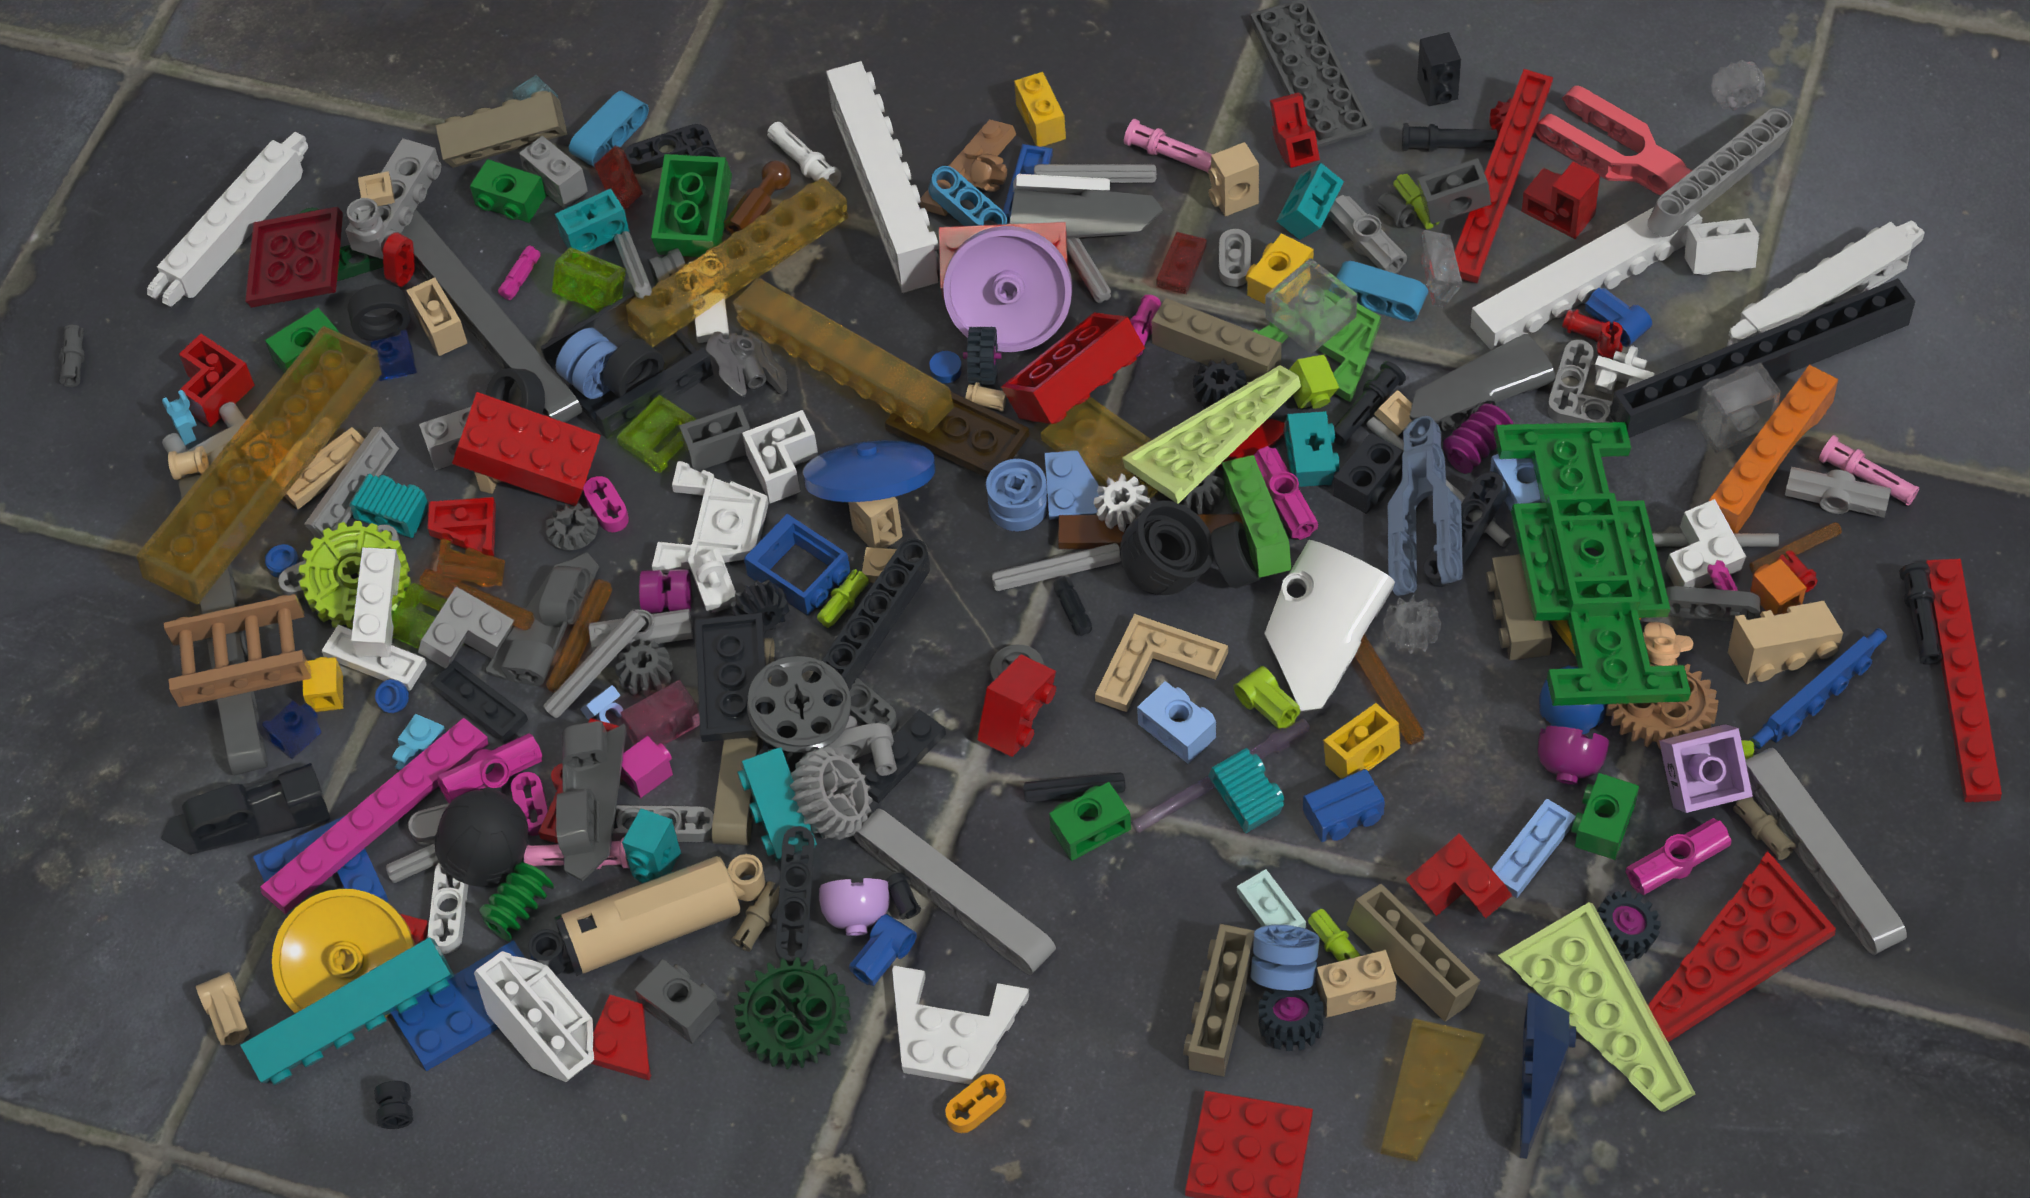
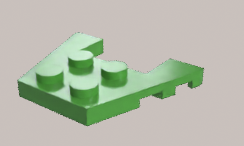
M1327 287L1296 305L1294 311L1284 317L1280 315L1270 320V325L1260 331L1255 329L1253 332L1281 343L1290 335H1293L1340 362L1341 365L1333 373L1339 386L1335 394L1351 402L1380 327L1381 316L1334 289Z

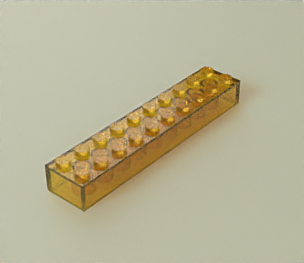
M323 326L136 555L142 577L198 605L379 378L381 369L377 350Z

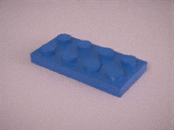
M514 940L456 973L453 978L447 980L450 986L432 996L428 991L416 998L418 1004L401 1014L398 1010L391 1012L395 1023L425 1071L430 1070L499 1029L487 1015L474 972L502 951L510 953L511 956L525 958Z

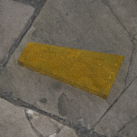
M1413 1018L1381 1147V1154L1414 1162L1419 1160L1480 1049L1485 1034Z

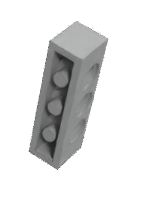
M402 138L382 172L389 171L395 203L378 206L384 225V232L375 241L362 242L354 236L351 223H349L345 231L352 250L383 259V247L387 238L394 232L401 233L404 227L410 224L413 213L418 204L424 201L429 186L440 175L441 163L434 147Z

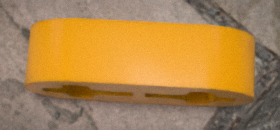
M985 1074L951 1099L945 1109L947 1124L950 1129L957 1133H968L1001 1108L1006 1100L1005 1083L1002 1078L994 1074ZM986 1087L989 1090L996 1088L997 1096L993 1098L991 1095H986L984 1097L983 1089ZM968 1110L969 1118L966 1120L962 1117L956 1119L955 1111L966 1112Z

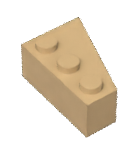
M1824 601L1791 606L1787 609L1788 613L1774 615L1771 610L1762 611L1760 614L1761 618L1747 620L1745 615L1735 616L1728 654L1746 685L1755 681H1767L1779 672L1788 669L1797 670L1809 661L1818 658L1826 659L1839 651L1843 632Z

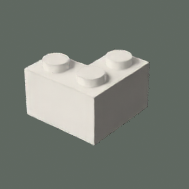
M803 410L742 433L746 455L770 503L799 493V482L794 465L818 456L815 434Z
M1711 500L1684 512L1680 528L1689 546L1670 553L1665 566L1674 586L1702 588L1713 583L1707 572V567L1709 564L1715 565L1716 560L1723 561L1731 575L1741 571L1746 555L1716 500Z

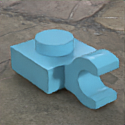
M180 390L178 391L180 396L178 400L169 402L167 397L162 399V403L182 441L187 445L196 440L192 428L197 426L189 410L190 401L185 392Z
M415 714L398 738L399 747L392 756L394 760L398 761L395 768L401 770L446 733L445 727Z

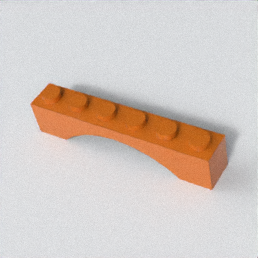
M1809 364L1709 499V501L1716 500L1733 533H1738L1750 517L1767 484L1793 446L1810 428L1818 424L1832 405L1838 384L1837 378Z

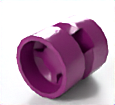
M688 569L670 570L667 575H664L661 570H642L639 581L641 610L648 611L649 613H662L664 608H668L669 611L689 609L690 612L692 602L690 571Z

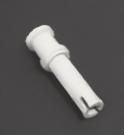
M775 122L769 127L768 138L800 165L802 174L817 182V187L822 192H829L838 185L841 180V171L837 167H831L826 162L824 155L810 150L783 123Z

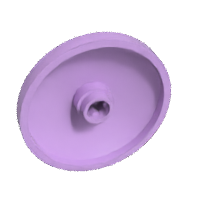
M999 226L976 233L956 250L949 262L944 278V300L953 323L967 338L969 327H996L997 351L1018 352L1042 344L1061 327L1071 304L1072 279L1062 254L1045 237L1021 227Z

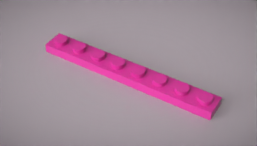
M465 718L461 719L260 886L262 895L284 914H287L439 786L437 782L438 775L468 762L476 752L485 748L488 745V737Z

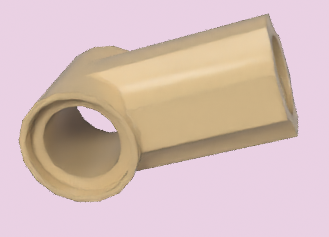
M230 972L197 985L196 989L207 1015H210L212 1025L221 1045L233 1046L243 1042L245 1037L250 1034V1031L239 1005L241 998Z

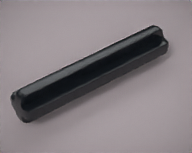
M1117 772L1025 782L1023 785L1024 798L1026 802L1081 797L1089 788L1094 786L1100 787L1107 782H1110L1117 793H1122L1126 788L1125 777L1123 773Z

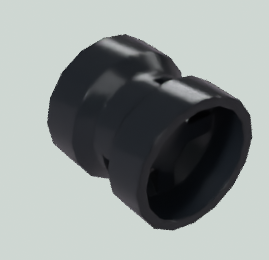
M388 1081L376 1086L374 1094L375 1101L379 1104V1109L376 1112L378 1126L385 1129H399L410 1125L413 1121V1110L408 1105V1101L411 1099L410 1085L403 1081Z

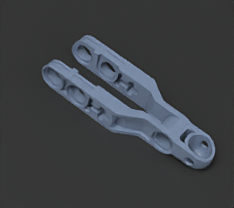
M1430 416L1414 419L1403 431L1402 481L1388 502V576L1395 581L1392 591L1397 596L1413 593L1417 589L1416 507L1423 499L1433 495V523L1437 529V545H1434V552L1437 554V566L1441 576V583L1447 584L1461 580L1463 575L1461 501L1446 486L1445 457L1441 448V431L1439 425Z

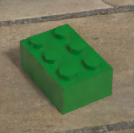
M664 155L651 235L658 255H667L668 251L678 248L682 256L719 258L732 173L726 157Z

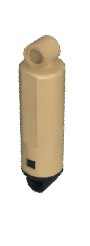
M743 854L735 857L730 862L729 867L726 868L723 860L718 856H714L555 916L554 919L559 932L550 929L536 932L530 938L528 944L531 959L548 966L555 975L563 972L568 962H570L575 975L578 976L736 916L740 913L738 899L743 901L756 900L765 888L766 881L762 863L754 855ZM746 875L754 876L749 880H741ZM548 950H555L554 953H552L551 955H542L544 952Z

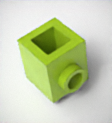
M1325 354L1297 359L1289 369L1299 376L1301 387L1293 394L1299 409L1310 406L1313 409L1324 407L1331 401L1330 398L1339 389Z

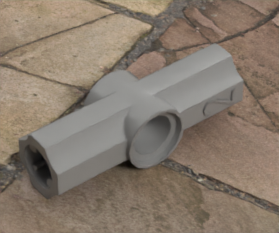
M1341 195L1335 199L1328 216L1353 241L1354 251L1359 255L1367 256L1379 269L1395 274L1399 272L1407 262V255L1381 229L1379 218L1366 214L1350 196Z
M1791 467L1785 496L1820 503L1822 509L1832 514H1844L1848 510L1885 517L1891 488L1856 481L1851 473L1844 470H1831L1827 474Z
M689 609L650 614L645 610H635L646 621L645 625L640 629L645 631L638 632L627 644L633 647L639 646L641 639L647 646L654 640L660 644L693 639ZM623 619L589 623L592 651L600 645Z

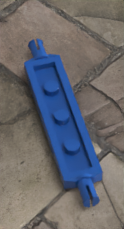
M1877 628L1867 638L1863 636L1770 716L1769 720L1763 725V728L1750 737L1754 747L1761 749L1770 739L1777 743L1785 735L1788 737L1792 736L1802 725V720L1809 714L1815 716L1824 707L1826 700L1832 694L1838 696L1849 684V680L1855 674L1860 676L1865 673L1872 664L1871 655L1874 649L1887 640L1885 632Z

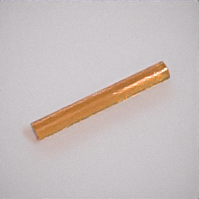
M1837 522L1827 525L1749 564L1750 570L1754 574L1761 566L1775 563L1782 554L1788 560L1789 557L1785 552L1791 550L1796 555L1803 553L1840 535L1842 529Z

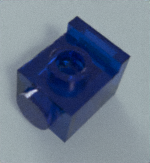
M407 330L400 331L401 335L370 342L372 350L366 352L369 369H376L379 381L417 373L413 348Z
M292 701L270 722L266 720L262 723L269 741L291 759L321 734L316 721L319 716L307 703L300 707Z

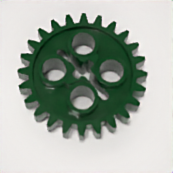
M799 957L795 958L793 966H788L784 958L781 959L780 968L777 969L770 962L767 963L768 973L765 975L758 970L754 971L756 983L746 980L744 983L748 992H738L737 995L741 1004L734 1005L736 1016H738L734 1019L736 1028L740 1029L738 1033L741 1042L747 1041L746 1047L749 1053L757 1050L756 1053L760 1062L769 1055L772 1067H775L781 1059L784 1060L786 1069L790 1068L792 1060H797L799 1066L804 1068L805 1058L810 1057L815 1064L818 1063L817 1053L820 1051L830 1056L829 1043L840 1046V1036L837 1033L847 1034L848 1030L845 1021L851 1020L850 1011L847 1009L850 1007L849 997L844 996L846 994L844 984H838L836 973L827 976L826 965H822L819 969L815 970L812 959L808 961L805 967L801 966ZM793 987L802 988V990L797 993H788V991ZM777 992L782 997L784 1003L772 993ZM785 1005H786V1006L788 1007V1009L790 1010V1011L787 1012V1013H786ZM765 1009H775V1011L769 1015L760 1014ZM818 1010L825 1012L820 1017L810 1016L813 1012ZM799 1013L801 1022L797 1019L795 1014ZM802 1024L806 1026L809 1030H811L813 1033H807L803 1029ZM789 1032L797 1033L792 1039L782 1038Z

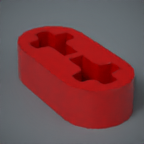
M394 232L387 238L383 247L384 276L388 281L399 287L406 285L413 276L415 269L414 247L411 239L399 232Z

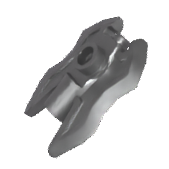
M743 329L742 335L732 333L727 339H724L723 333L719 331L714 332L709 337L706 351L718 363L719 376L737 394L745 397L747 393L745 382L749 388L755 389L761 387L766 380L778 393L784 394L787 391L786 371L775 361L771 352V344L763 338Z

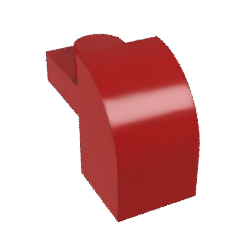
M1298 92L1269 100L1274 122L1272 131L1283 161L1290 168L1320 160L1315 130L1307 123L1303 96Z

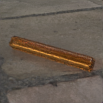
M424 570L419 578L423 588L449 598L457 586L513 619V626L520 629L529 630L535 621L531 611L434 570Z
M598 579L594 582L546 682L550 692L555 693L573 674L590 639L589 623L598 622L612 593L611 583Z
M1364 634L1361 639V645L1355 654L1357 661L1390 715L1399 722V730L1407 743L1414 745L1424 739V730Z

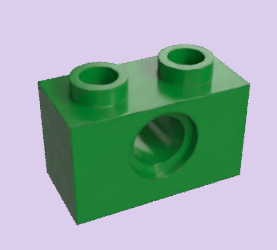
M489 159L486 160L470 185L476 206L485 211L491 210L503 214L512 220L518 219L530 223L546 197L541 176Z
M316 308L265 340L272 360L291 382L307 375L317 366L345 350L339 331L319 308Z
M1598 773L1595 784L1588 783L1582 800V804L1587 805L1584 814L1577 812L1571 832L1577 834L1575 847L1616 860L1636 805L1639 785ZM1598 813H1606V814H1608L1610 817H1608V818H1603V817L1598 816L1597 814H1598Z
M1110 782L1100 787L1094 786L1089 788L1083 796L1071 802H1063L1049 813L1050 830L1071 861L1131 830L1130 812ZM1089 816L1095 818L1092 821L1082 820L1084 817Z

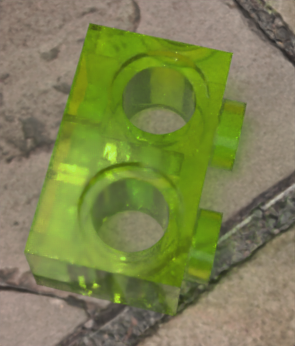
M570 247L555 261L552 293L600 312L605 306L612 305L622 299L626 269Z

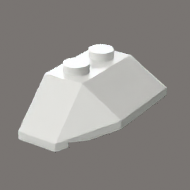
M502 951L474 972L487 1015L533 1069L567 1082L594 1061L593 1019L548 966L526 958L511 956L510 953Z

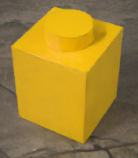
M319 657L309 660L312 678L303 680V697L310 713L343 709V673L337 658Z

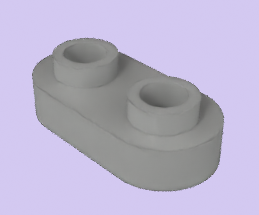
M1230 229L1225 231L1219 239V277L1228 286H1241L1247 283L1245 278L1251 267V239L1248 233L1241 229Z

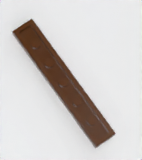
M1197 514L1206 524L1210 533L1216 528L1235 521L1243 524L1240 514ZM1059 515V549H1092L1113 543L1118 544L1120 549L1123 534L1130 524H1126V528L1122 532L1119 530L1118 524L1112 529L1108 528L1105 520H1099L1097 515Z

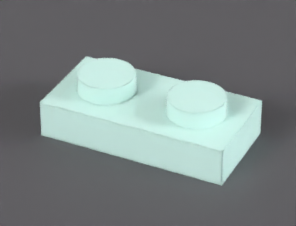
M1267 869L1237 886V894L1262 927L1268 925H1291L1306 928V921Z

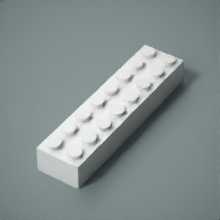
M862 61L827 70L826 74L833 115L902 293L938 283L937 270L940 269V259L937 251H935L939 249L938 240L935 232H929L927 226H930L926 209H920L918 205L921 200L917 186L910 185L911 173L907 162H901L900 157H902L900 143L898 139L893 140L891 137L893 128L889 116L884 117L882 114L885 111L880 94L875 95L873 92L876 86L871 71L866 73Z

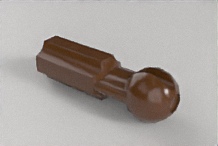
M778 160L768 162L762 169V182L757 188L748 189L724 221L725 229L734 238L739 240L748 239L772 206L770 197L773 192L784 189L789 185L791 173L786 163Z

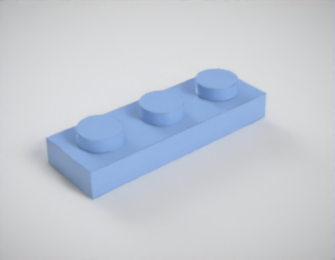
M1549 799L1543 802L1492 868L1515 898H1518L1573 826L1576 816Z

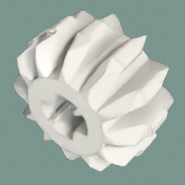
M1121 473L1119 480L1116 482L1108 477V487L1098 486L1097 492L1099 496L1094 498V505L1098 509L1096 514L1099 520H1105L1106 526L1110 529L1118 524L1119 530L1124 532L1126 524L1132 523L1151 504V501L1147 497L1148 490L1146 486L1139 485V481L1135 476L1127 481L1125 475Z

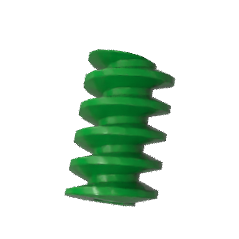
M523 862L515 866V873L508 874L506 883H501L498 886V894H492L489 897V904H483L479 909L484 923L497 936L509 942L512 936L507 929L511 928L519 931L521 928L516 918L519 917L527 921L530 917L524 908L528 907L532 910L538 908V904L533 899L534 896L545 900L547 895L542 887L554 889L553 883L544 872Z

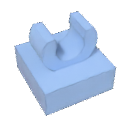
M613 685L580 709L588 720L597 714V720L610 723L605 716L607 710L614 711L618 718L624 715L622 706L613 703L614 700L621 696Z

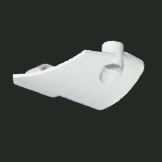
M1308 540L1289 574L1283 580L1279 596L1264 633L1283 671L1295 701L1300 706V712L1323 708L1359 649L1361 639L1374 617H1377L1395 584V581L1379 569L1343 551L1313 540ZM1293 583H1298L1305 588L1306 593L1299 598H1294L1288 594L1287 588Z

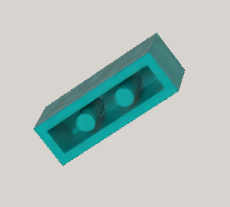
M781 747L743 760L741 762L742 770L737 772L743 790L750 789L754 803L749 804L753 819L756 824L762 822L766 835L762 836L761 840L767 856L774 855L776 862L781 860L784 834L790 828L795 826L806 827L813 835L810 824H804L805 817L803 814L797 813L799 809L797 802L792 800L795 796V791L791 789L790 785L794 781ZM798 834L795 835L793 841H788V844L794 845V855L801 853L803 846L808 845V842L803 841L802 835ZM814 838V848H815V847L817 846V843H816L815 838Z

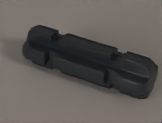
M1067 576L1056 579L1053 582L1054 590L1057 597L1061 599L1060 603L1069 622L1073 624L1071 626L1075 634L1082 636L1092 631V623L1089 616L1085 614L1086 610L1076 590L1073 589L1074 585L1071 579Z

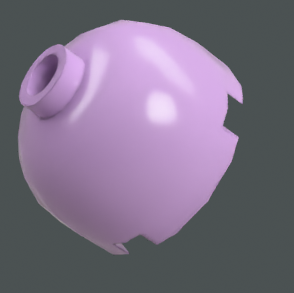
M863 878V883H851V879L824 883L819 888L821 911L826 920L836 928L846 929V935L848 936L867 934V928L874 926L878 919L887 913L889 908L888 882L885 880Z

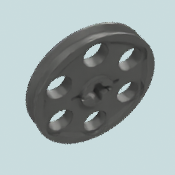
M805 656L785 657L765 666L753 679L749 688L747 702L748 717L756 733L773 747H781L782 750L793 753H807L833 743L845 730L851 708L849 688L843 677L825 662ZM806 671H815L820 675L821 679L816 683H808L802 678V675ZM772 675H782L786 678L787 683L781 687H775L769 683L768 679ZM796 689L798 690V698L804 705L802 719L800 717V709L794 704ZM835 694L843 702L839 706L832 707L827 705L823 699L827 695ZM761 702H768L774 706L775 710L770 714H761L755 707ZM816 722H825L829 725L830 731L826 734H817L812 730L811 726ZM787 725L793 727L796 730V734L792 738H783L777 733V730Z

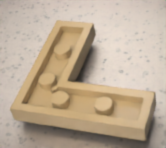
M263 427L237 447L240 454L291 504L299 509L335 482L365 439L351 427L302 464Z
M1134 614L1095 693V701L1127 712L1153 658L1216 680L1228 654V645Z

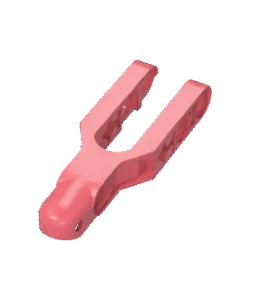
M1573 86L1563 96L1562 100L1569 110L1582 117L1583 122L1587 124L1590 122L1606 131L1609 137L1637 152V155L1624 156L1552 114H1546L1538 122L1535 129L1537 137L1542 142L1582 166L1592 169L1606 180L1637 182L1660 196L1692 171L1686 167L1680 158L1656 145L1646 123L1581 86Z

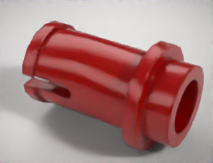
M1569 309L1562 328L1567 329L1569 334L1573 331L1599 342L1602 335L1601 329L1605 322L1579 313V309L1575 311Z
M1609 321L1602 326V335L1597 343V352L1600 356L1613 360L1616 351L1622 352L1623 346L1620 340L1623 329L1619 323L1613 321L1612 330H1609Z
M1793 551L1785 552L1789 557L1788 560L1782 554L1778 560L1782 559L1806 586L1805 593L1812 590L1818 582L1816 572L1813 569H1808Z

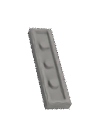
M373 427L304 525L316 538L321 539L324 537L323 530L330 528L334 531L338 529V523L345 522L346 524L353 515L349 504L367 474L370 473L372 476L376 475L379 477L399 450L382 427Z

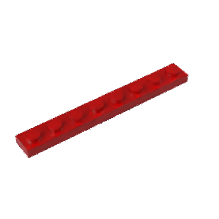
M1523 69L1484 172L1489 185L1491 205L1469 212L1448 267L1447 275L1478 284L1550 92L1553 77Z
M1961 559L1927 560L1926 564L1930 566L1929 585L1930 589L1935 593L1932 610L1942 654L1941 667L1964 802L2000 801L2002 791Z

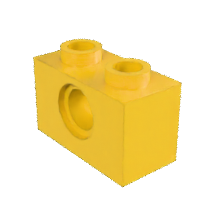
M1040 72L1015 80L1016 105L1035 145L1043 147L1065 140V117L1044 73Z
M1281 233L1274 243H1269L1266 246L1263 256L1257 265L1253 264L1249 268L1245 278L1247 281V296L1280 312L1313 270L1314 249Z
M1377 703L1373 704L1323 740L1325 765L1340 779L1363 769L1369 771L1400 749L1399 722Z

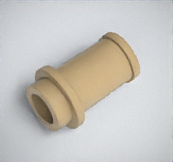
M977 382L975 385H968L965 397L983 407L1004 411L1007 399L1003 391L981 387L980 383Z

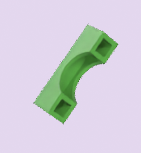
M1254 455L1222 462L1225 494L1232 511L1239 512L1250 556L1259 578L1290 571L1289 539Z

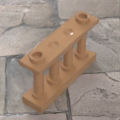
M296 594L289 596L281 595L271 600L193 617H180L174 621L165 622L164 629L173 646L180 645L182 675L169 679V689L178 706L183 707L311 679V668L303 651H295L292 620L305 617ZM278 623L282 653L262 658L259 627ZM245 630L248 661L229 666L226 634ZM212 637L215 668L196 673L193 641Z

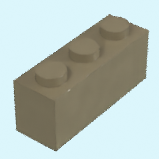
M1520 554L1492 558L1491 571L1486 572V583L1488 591H1494L1496 600H1492L1494 619H1500L1502 628H1499L1501 648H1507L1509 661L1549 656L1552 642L1549 622L1534 621Z

